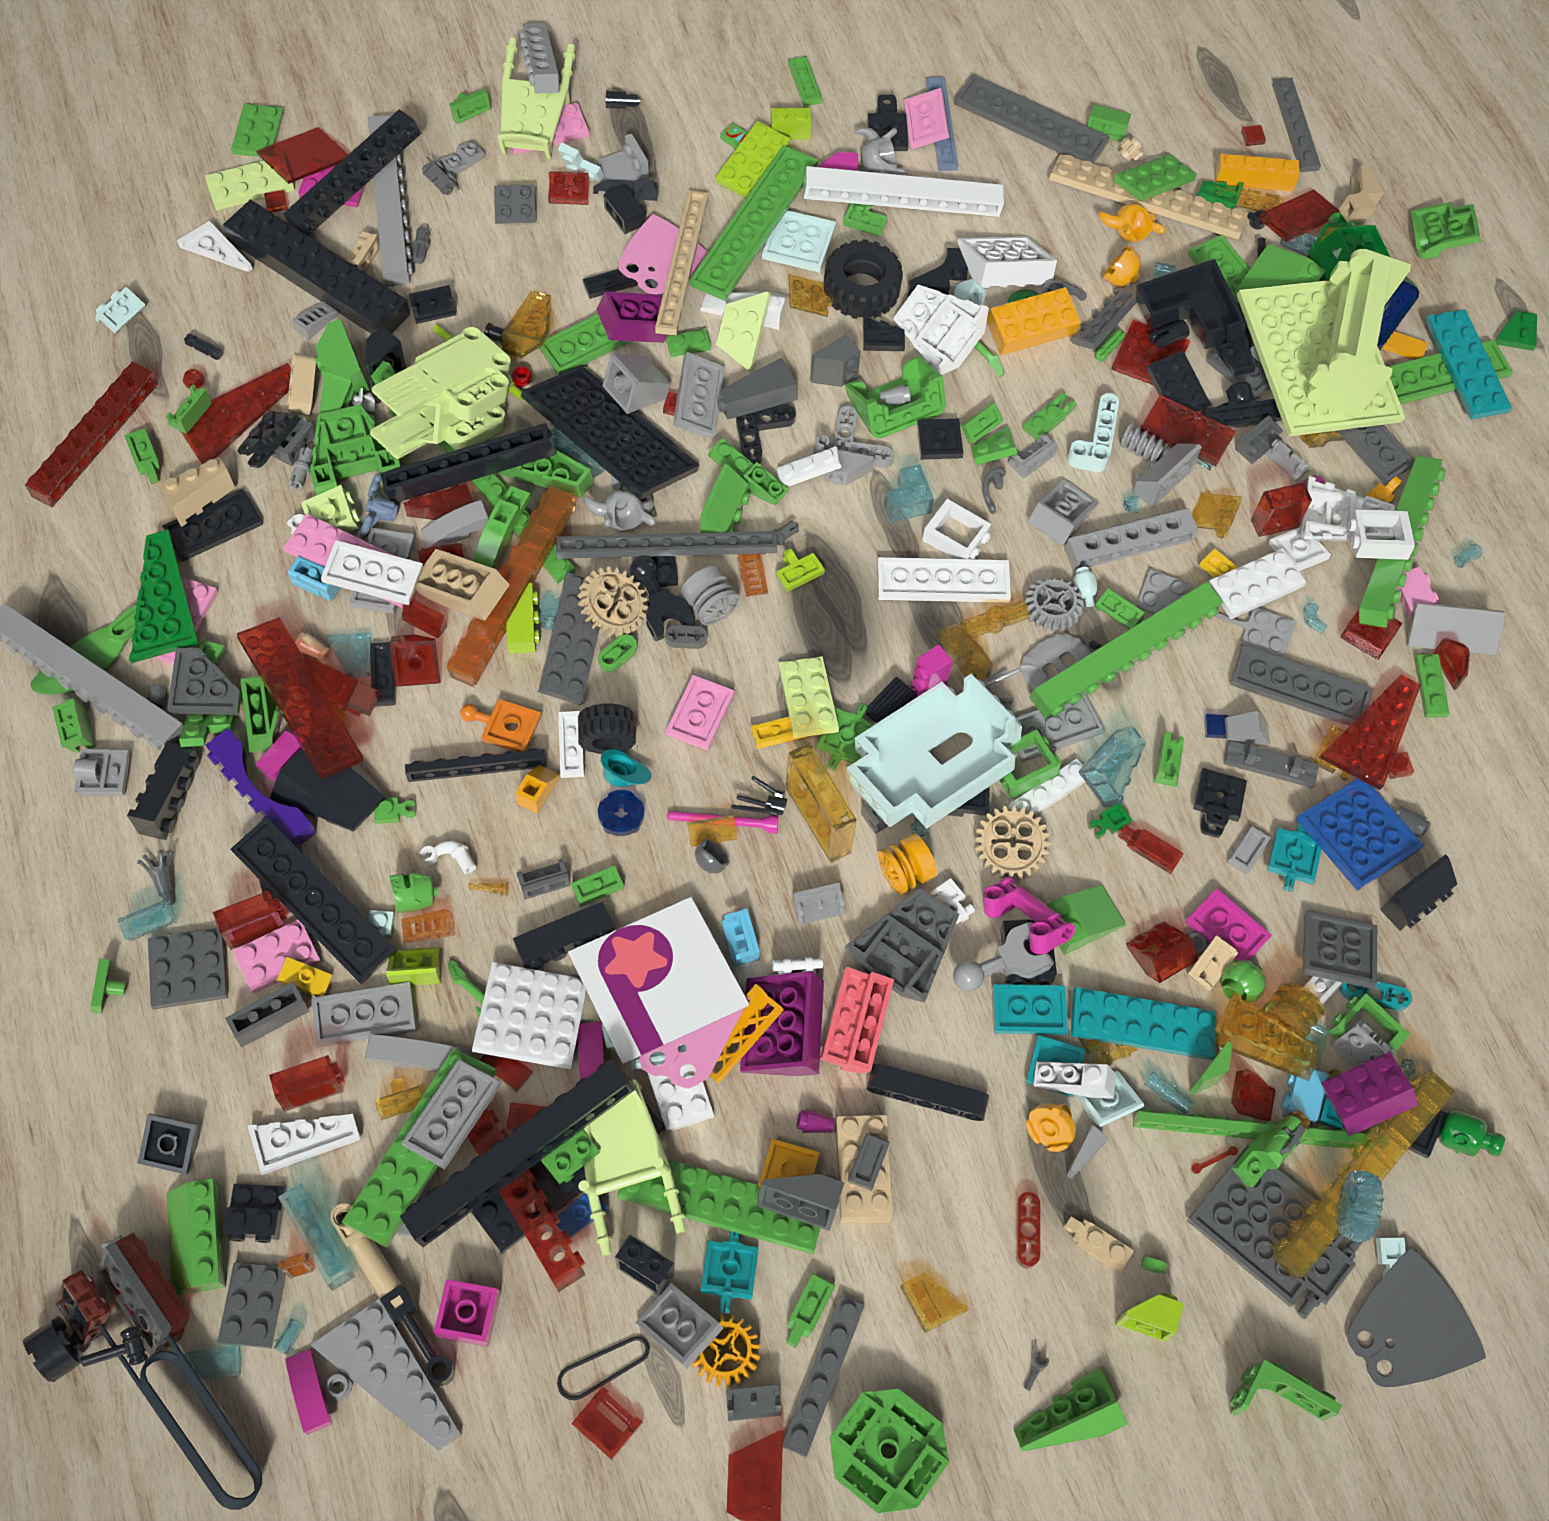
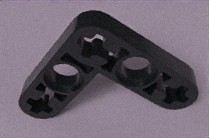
M783 405L736 417V430L742 455L753 464L756 462L761 464L762 449L758 431L792 426L796 421L795 409L792 406ZM762 416H769L771 421L763 422L760 418ZM742 420H746L748 422V428L745 429V425ZM745 436H752L755 440L753 442H745L743 438ZM752 449L754 457H756L755 459H752L750 456V450Z

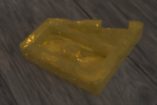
M925 1273L900 1285L924 1333L969 1310L966 1304H961L951 1297L949 1291L936 1285L934 1280Z

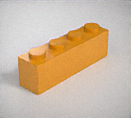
M1220 154L1215 168V182H1227V186H1237L1238 182H1244V188L1293 192L1299 178V160Z

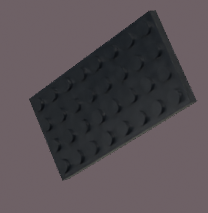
M582 365L522 390L521 398L639 500L698 471L700 465L637 411L627 414L602 386L603 383Z

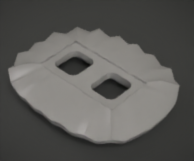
M1057 634L1052 638H1047L1024 656L1021 664L1023 677L1034 690L1051 679L1044 673L1042 668L1051 664L1059 674L1070 667L1066 666L1059 659L1060 656L1064 653H1069L1075 660L1072 664L1074 665L1091 654L1088 647L1079 638H1074L1070 634Z

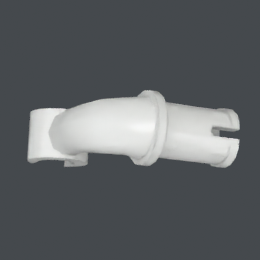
M444 841L434 847L425 846L420 852L423 857L432 854L431 857L425 859L427 865L435 864L440 855L451 854V857L456 859L464 874H469L476 869V865L468 853V846L460 842Z

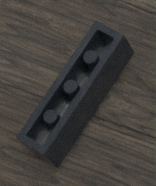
M603 901L514 937L513 941L523 967L538 970L544 966V963L552 960L559 961L565 958L569 951L613 932L614 926Z

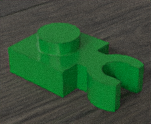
M1119 802L1101 812L1099 815L1100 819L1092 820L1088 828H1100L1101 831L1096 833L1095 836L1096 839H1100L1107 830L1113 835L1131 825L1133 820Z

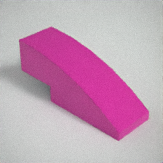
M310 1348L286 1358L289 1381L303 1433L309 1435L333 1425L326 1402V1394L312 1349Z

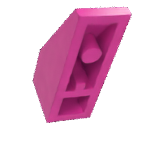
M602 1022L579 1024L578 1053L580 1080L589 1077L596 1071L598 1066L605 1063Z

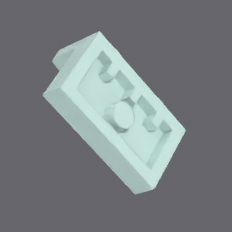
M125 287L122 291L117 290L111 296V301L108 304L103 303L97 308L95 320L98 323L102 321L116 334L145 308V304Z

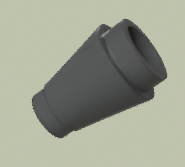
M1402 806L1396 812L1401 820L1419 838L1426 833L1431 825L1427 817L1405 809Z

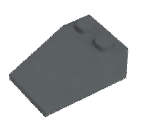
M821 1174L764 1179L761 1183L757 1206L830 1231L845 1182L840 1181L835 1176H824Z

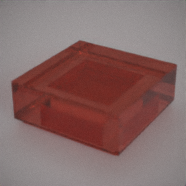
M1261 125L1242 127L1241 133L1246 146L1265 144L1266 138Z
M284 190L264 193L268 211L273 213L288 210Z

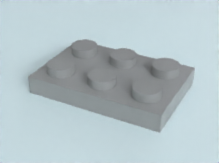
M672 1283L635 1322L686 1369L723 1329L719 1322Z

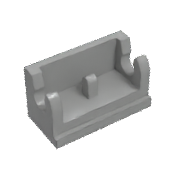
M1041 434L1039 436L1040 439H1037L1034 444L1020 454L1012 455V458L1008 460V465L1023 479L1055 455L1057 444L1045 434Z
M839 882L793 893L792 903L799 925L845 915V903Z

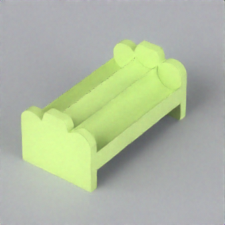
M1359 249L1351 254L1350 262L1339 261L1330 275L1332 283L1329 287L1328 296L1332 301L1338 303L1327 363L1319 364L1310 376L1309 383L1311 386L1308 399L1312 403L1358 418L1391 377L1392 368L1374 363L1384 305L1410 272L1411 264L1367 249Z

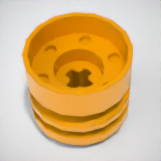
M916 833L899 840V848L891 844L887 849H881L877 853L878 862L884 877L891 888L899 895L905 894L908 889H914L916 881L924 884L937 877V867L934 858L925 842Z

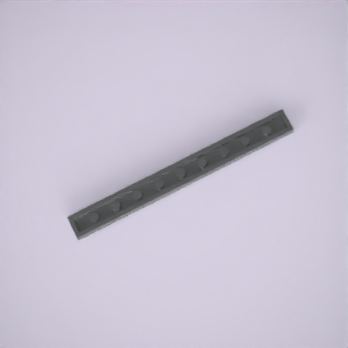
M777 531L557 537L556 556L557 559L777 553Z

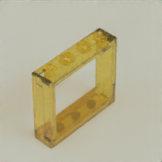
M810 742L790 751L788 754L785 788L829 862L833 863L851 854L857 819ZM805 783L807 788L801 790L799 785ZM848 816L849 820L845 822L841 820V818Z

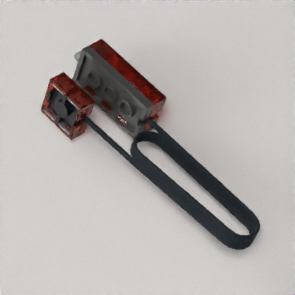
M134 1232L125 1237L119 1235L114 1240L102 1244L104 1252L98 1273L133 1326L139 1327L138 1333L141 1334V1338L152 1353L146 1359L141 1369L140 1379L124 1355L118 1356V1358L216 1501L221 1506L230 1510H240L249 1506L255 1500L262 1486L261 1470L176 1344L177 1341L182 1339L185 1331L184 1327L187 1326L190 1318V1310L187 1304L179 1300L174 1285L171 1281H166L162 1275L159 1263L151 1259L147 1253L148 1250L145 1242L142 1239H138ZM83 1270L63 1279L56 1305L82 1345L84 1346L103 1335L111 1347L117 1346L104 1325L108 1320L110 1306L104 1297L100 1298L93 1279L90 1276L87 1277ZM171 1345L175 1353L162 1350ZM158 1360H168L180 1369L252 1477L254 1492L244 1498H235L223 1490L148 1382L146 1369L150 1364Z

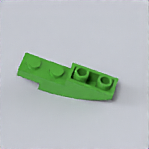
M723 438L708 453V456L720 467L727 464L748 483L749 493L770 504L776 505L789 491L784 484L758 462L755 464L751 463Z
M510 486L503 500H498L483 530L473 562L491 568L496 567L512 539V530L531 499L530 493Z

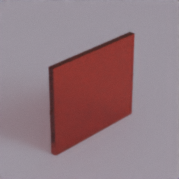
M319 127L256 151L257 155L288 184L336 166L349 155Z

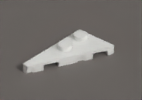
M210 221L177 240L178 246L182 249L247 272L252 270L251 264Z

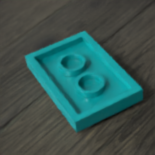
M993 984L994 1034L1067 1035L1066 986Z

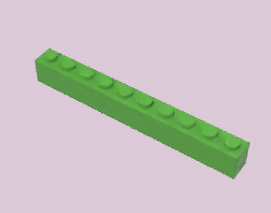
M1416 456L1396 511H1408L1415 546L1408 560L1378 558L1359 608V623L1387 628L1389 619H1394L1395 603L1399 604L1402 591L1400 589L1406 586V573L1411 571L1413 564L1412 556H1416L1419 545L1417 542L1422 541L1424 534L1423 526H1427L1430 514L1428 512L1433 511L1435 504L1434 496H1438L1440 491L1439 482L1443 481L1446 469L1442 468L1443 459Z
M1205 582L1033 690L1029 698L1045 719L1051 715L1055 717L1065 710L1064 707L1071 704L1073 706L1078 703L1085 693L1089 695L1100 688L1099 685L1106 682L1108 684L1113 681L1120 671L1124 673L1134 667L1136 661H1145L1152 655L1151 652L1155 649L1160 651L1169 644L1168 641L1171 639L1175 641L1180 639L1187 629L1191 628L1194 630L1203 623L1202 620L1206 617L1211 619L1219 613L1218 608L1223 601L1209 583Z

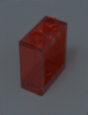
M1304 482L1263 492L1251 518L1258 537L1299 527L1312 502Z
M270 891L213 912L219 932L230 950L250 943L285 926L283 920L287 919L279 898H273Z
M329 1055L269 1075L275 1099L285 1112L342 1093L341 1084L345 1083L341 1068L339 1069L337 1061L332 1062Z

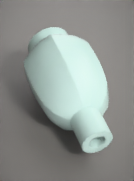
M1088 567L1078 568L1073 579L1074 586H1078L1077 593H1082L1086 607H1092L1095 605L1093 597L1097 592L1095 575L1089 571Z

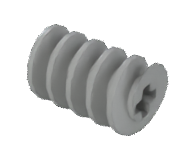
M1131 422L1121 437V447L1126 448L1129 445V452H1133L1136 449V456L1143 454L1145 461L1151 457L1150 463L1155 460L1158 462L1168 443L1162 446V438L1155 442V434L1148 438V430L1141 434V426L1134 430V422Z

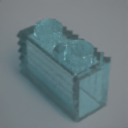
M163 900L117 919L123 936L128 941L149 935V933L158 931V929L172 925V923H177V917L169 900Z

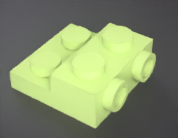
M341 485L301 502L305 515L309 514L347 533L359 528L357 523L361 521L359 513L356 509L352 508L355 500L351 492H346Z

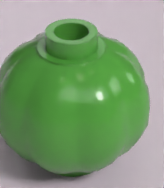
M1234 960L1224 967L1221 976V986L1225 996L1239 1003L1257 1001L1263 994L1266 985L1261 966L1249 960Z

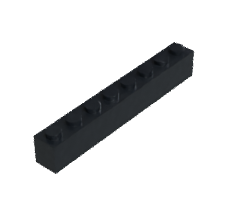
M543 423L381 473L383 491L396 504L557 455L554 436L547 424Z

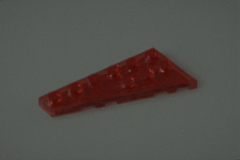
M288 363L210 400L212 404L189 432L185 434L180 431L201 465L209 460L216 459L289 392L291 367Z

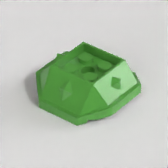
M900 1389L862 1392L830 1436L834 1479L877 1514L918 1508L950 1462L942 1422ZM885 1444L891 1445L895 1450V1456L891 1459L885 1458L881 1453V1447Z

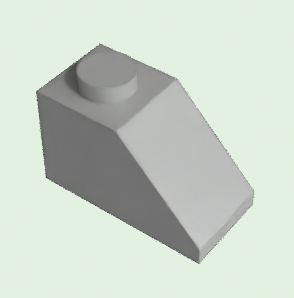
M839 450L842 468L826 473L825 481L835 485L850 484L871 472L873 456Z

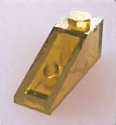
M956 623L936 633L964 677L972 674L977 680L982 681L991 675L993 663L983 648Z

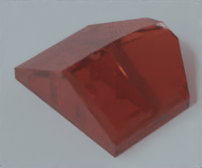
M1444 638L1433 654H1439L1441 669L1453 690L1458 689L1468 676L1470 652L1465 644Z
M1251 1070L1236 1071L1231 1103L1238 1114L1263 1121H1271L1276 1090L1272 1086H1268L1258 1074Z

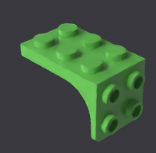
M1265 1359L1257 1364L1254 1363L1251 1368L1247 1367L1240 1379L1243 1382L1241 1390L1235 1391L1229 1405L1233 1406L1230 1413L1236 1416L1247 1410L1258 1389H1265L1276 1393L1321 1421L1338 1415L1342 1404L1335 1401L1336 1397L1323 1390L1319 1392L1311 1387V1382L1300 1376L1294 1377L1287 1373V1368L1276 1362L1270 1363Z

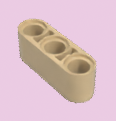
M294 352L291 364L287 412L310 415L316 368L315 356Z

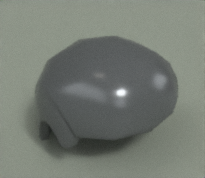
M705 839L695 849L697 864L708 873L718 874L730 863L726 854L710 839Z

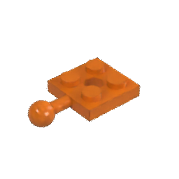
M498 699L491 715L479 712L476 706L472 704H466L460 710V716L466 722L478 720L487 723L481 736L483 742L516 752L527 751L542 717L539 711ZM509 723H516L518 725L513 731L505 728Z

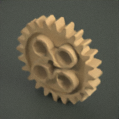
M609 566L605 570L600 567L596 572L592 571L583 580L584 583L579 587L581 592L577 597L582 599L578 605L584 607L580 613L588 615L585 621L589 622L592 620V628L600 627V634L607 630L608 637L615 633L618 638L622 633L623 635H628L630 632L633 633L637 627L643 624L642 620L646 618L644 612L648 609L643 604L648 599L641 597L645 590H638L637 587L640 585V582L633 583V575L627 578L626 571L619 574L617 567L611 571ZM619 587L618 594L615 596V598H612L617 593V589Z
M1005 805L1003 806L1002 813L994 809V817L987 814L986 819L988 822L981 820L980 826L983 829L976 830V834L981 837L974 840V843L980 846L975 848V852L982 853L978 861L986 860L984 869L992 867L991 875L998 871L1000 872V879L1007 874L1011 878L1017 875L1020 881L1022 880L1023 873L1029 878L1031 877V869L1035 872L1039 871L1037 863L1040 865L1045 864L1046 861L1042 857L1049 856V852L1045 849L1050 848L1051 843L1045 840L1050 837V834L1043 833L1047 825L1039 826L1041 817L1032 818L1034 811L1027 815L1025 814V807H1022L1020 812H1018L1016 805H1013L1011 811H1008ZM1002 826L1006 828L1007 834L998 835L995 828ZM1020 828H1027L1031 835L1023 837L1019 834L1018 830ZM1010 839H1014L1015 847H1011ZM992 840H996L1001 843L993 844ZM1032 842L1033 846H1029L1027 844L1022 843ZM996 849H1003L1006 852V857L998 858L995 856L994 851ZM1021 850L1027 851L1030 858L1027 860L1020 859L1018 852Z

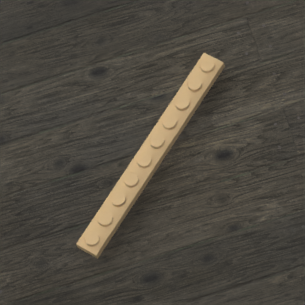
M688 191L657 318L656 333L677 335L707 207V192Z

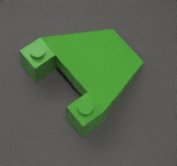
M361 404L318 414L315 432L316 440L312 452L313 460L310 466V473L317 495L337 487L336 480L379 470L381 475L383 472L400 467L399 459L392 456L385 447L370 435V430L375 428L376 425Z

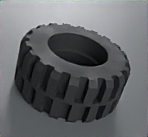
M865 239L860 242L852 240L850 244L846 242L840 245V249L836 248L832 255L828 257L825 266L823 289L827 301L832 303V307L835 310H840L841 314L845 316L850 315L854 319L858 317L863 318V313L864 315L869 314V318L880 317L881 313L886 314L890 311V308L895 306L900 295L903 278L901 262L897 260L898 257L894 252H890V249L885 245L880 246V243L876 241L872 243ZM854 274H866L875 278L878 283L859 285L847 277Z

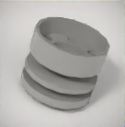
M709 566L696 572L688 578L681 589L682 596L689 606L693 608L699 621L704 625H712L725 619L737 608L740 602V596L734 591L733 586L728 583V579L717 566Z

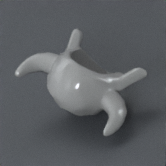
M864 127L855 130V134L866 136L869 140L861 151V162L868 172L906 175L907 171L905 169L897 168L896 156L891 142V138L897 133L895 127L882 137H879L877 132L871 128Z
M629 490L612 491L605 498L604 503L594 501L587 495L583 498L586 508L591 513L603 516L605 526H610L618 532L630 531L639 526L642 521L651 526L656 524L655 519L648 514L653 509V500L650 495L645 497L644 502H641Z

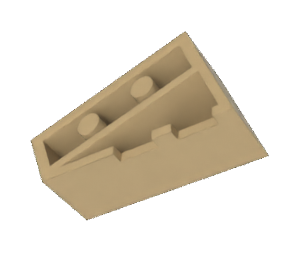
M220 457L209 460L196 468L189 469L159 484L168 505L181 527L187 524L186 519L191 515L202 513V507L211 501L212 503L217 502L235 488L228 470Z

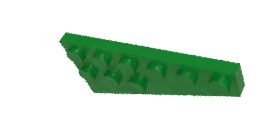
M169 530L146 535L143 571H141L140 576L141 586L138 590L134 618L135 629L131 640L132 651L129 654L131 664L175 652L176 648H189L199 645Z

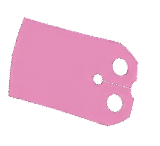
M744 1008L641 1055V1069L655 1077L666 1076L670 1079L671 1084L686 1089L698 1085L712 1073ZM684 1044L687 1046V1050L679 1052L678 1046ZM657 1051L663 1052L666 1056L665 1062L661 1065H653L650 1062L651 1054ZM686 1064L693 1065L696 1069L695 1075L688 1079L680 1075V1068Z

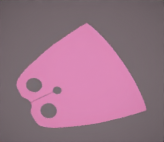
M654 214L650 216L632 237L624 250L618 265L620 272L626 277L636 280L638 286L646 293L663 294L679 228ZM700 244L697 245L690 279L709 253ZM633 263L638 266L639 271L636 273L629 272L626 269V265ZM648 267H654L655 271H649ZM647 279H654L658 286L656 288H649L646 286L645 281Z

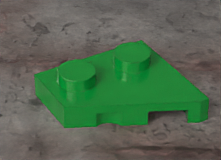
M1203 181L1198 196L1205 198L1208 202H1220L1225 207L1234 209L1244 182H1238L1237 186H1227V182Z
M1516 311L1496 338L1497 345L1534 351L1537 346V314Z

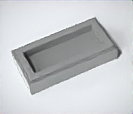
M1251 825L1227 863L1247 875L1271 837Z

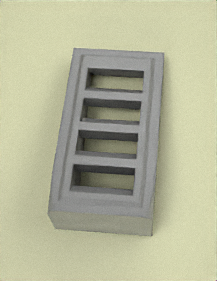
M322 301L296 316L292 323L296 331L310 340L339 314L335 309ZM325 309L329 313L325 314L322 310Z
M1094 1125L1088 1130L1068 1170L1067 1176L1070 1179H1073L1107 1141V1137Z

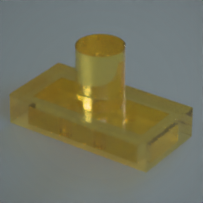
M398 1078L391 1081L392 1094L374 1100L380 1119L385 1120L413 1111L426 1092L424 1085L407 1089L404 1079Z

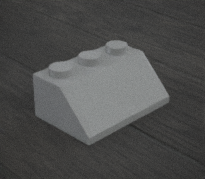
M1177 443L1172 449L1168 448L1158 462L1155 460L1151 463L1145 474L1141 473L1134 481L1133 494L1153 508L1193 470L1202 446L1199 444Z

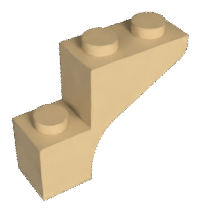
M1362 164L1357 174L1351 179L1352 194L1348 195L1339 208L1347 223L1350 221L1366 223L1376 210L1375 205L1385 193L1369 166Z

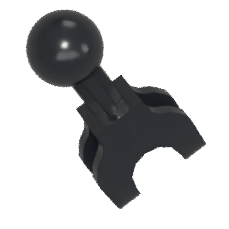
M647 556L635 558L630 565L629 571L630 575L634 576L633 580L644 584L650 595L648 596L649 608L646 614V626L655 641L664 639L662 623L667 619L678 620L682 625L694 626L695 619L688 602L680 596L671 594L668 588L661 590L655 579L658 572L655 561Z

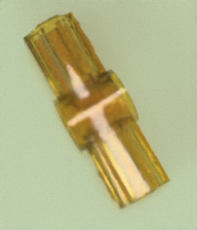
M1022 600L1002 607L992 606L985 613L962 620V632L968 640L986 633L996 634L1001 632L1006 626L1029 619L1030 615L1026 603Z

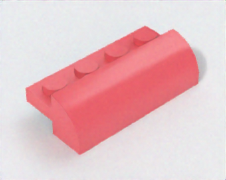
M849 967L844 968L820 1060L841 1066V1070L848 1072L868 1073L871 1071L894 979L874 972L867 974Z

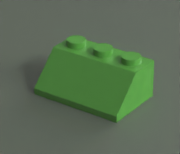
M727 464L723 465L700 515V533L735 532L734 525L741 520L743 514L742 507L743 505L747 506L751 494L748 493V483Z

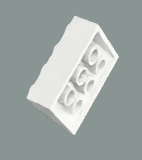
M1028 236L958 238L957 242L971 277L983 288H990L991 286L1008 287V285L1024 287L1026 284L1042 286L1053 279L1057 260Z

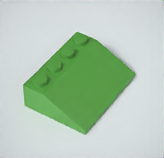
M1268 244L1232 294L1240 311L1243 313L1237 298L1239 290L1318 282L1325 270L1310 258Z

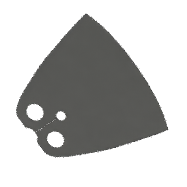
M1412 1248L1403 1254L1377 1284L1355 1317L1348 1333L1350 1347L1357 1356L1364 1358L1368 1366V1374L1381 1387H1398L1431 1380L1486 1358L1478 1334L1455 1295L1431 1265ZM1362 1331L1370 1332L1373 1336L1374 1342L1369 1348H1363L1358 1343L1357 1337ZM1387 1339H1392L1394 1341L1393 1348H1388L1385 1343ZM1381 1360H1387L1393 1366V1372L1388 1377L1381 1376L1377 1371V1364Z

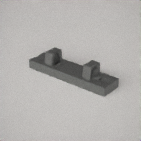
M1229 741L1224 760V764L1310 788H1313L1316 784L1319 768L1318 764L1303 761V758L1296 756L1292 758L1259 749L1255 745L1250 744L1248 746Z

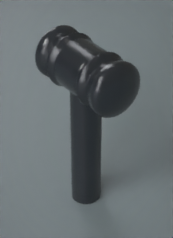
M128 1327L120 1333V1336L123 1338V1344L82 1356L81 1363L83 1367L127 1354L130 1365H138L146 1361L148 1356L145 1353L146 1349L143 1346L141 1334L138 1333L139 1327Z

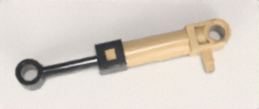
M347 1203L337 1205L332 1210L330 1217L334 1228L374 1288L392 1321L396 1325L402 1321L404 1322L428 1361L426 1365L427 1377L434 1385H448L455 1376L454 1365L447 1357L435 1353L412 1316L413 1313L418 1311L417 1306L397 1278L375 1241L339 1223L340 1218L348 1213L352 1205ZM440 1364L446 1365V1374L442 1377H435V1368Z

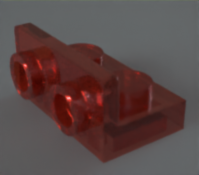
M549 172V204H589V173Z

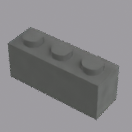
M292 982L225 1019L241 1047H244L308 1013L309 1010L296 985Z

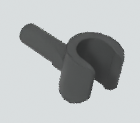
M1039 1352L1031 1360V1374L1024 1386V1389L1028 1391L1031 1390L1039 1372L1043 1371L1049 1364L1048 1357L1043 1365L1037 1363L1036 1358Z

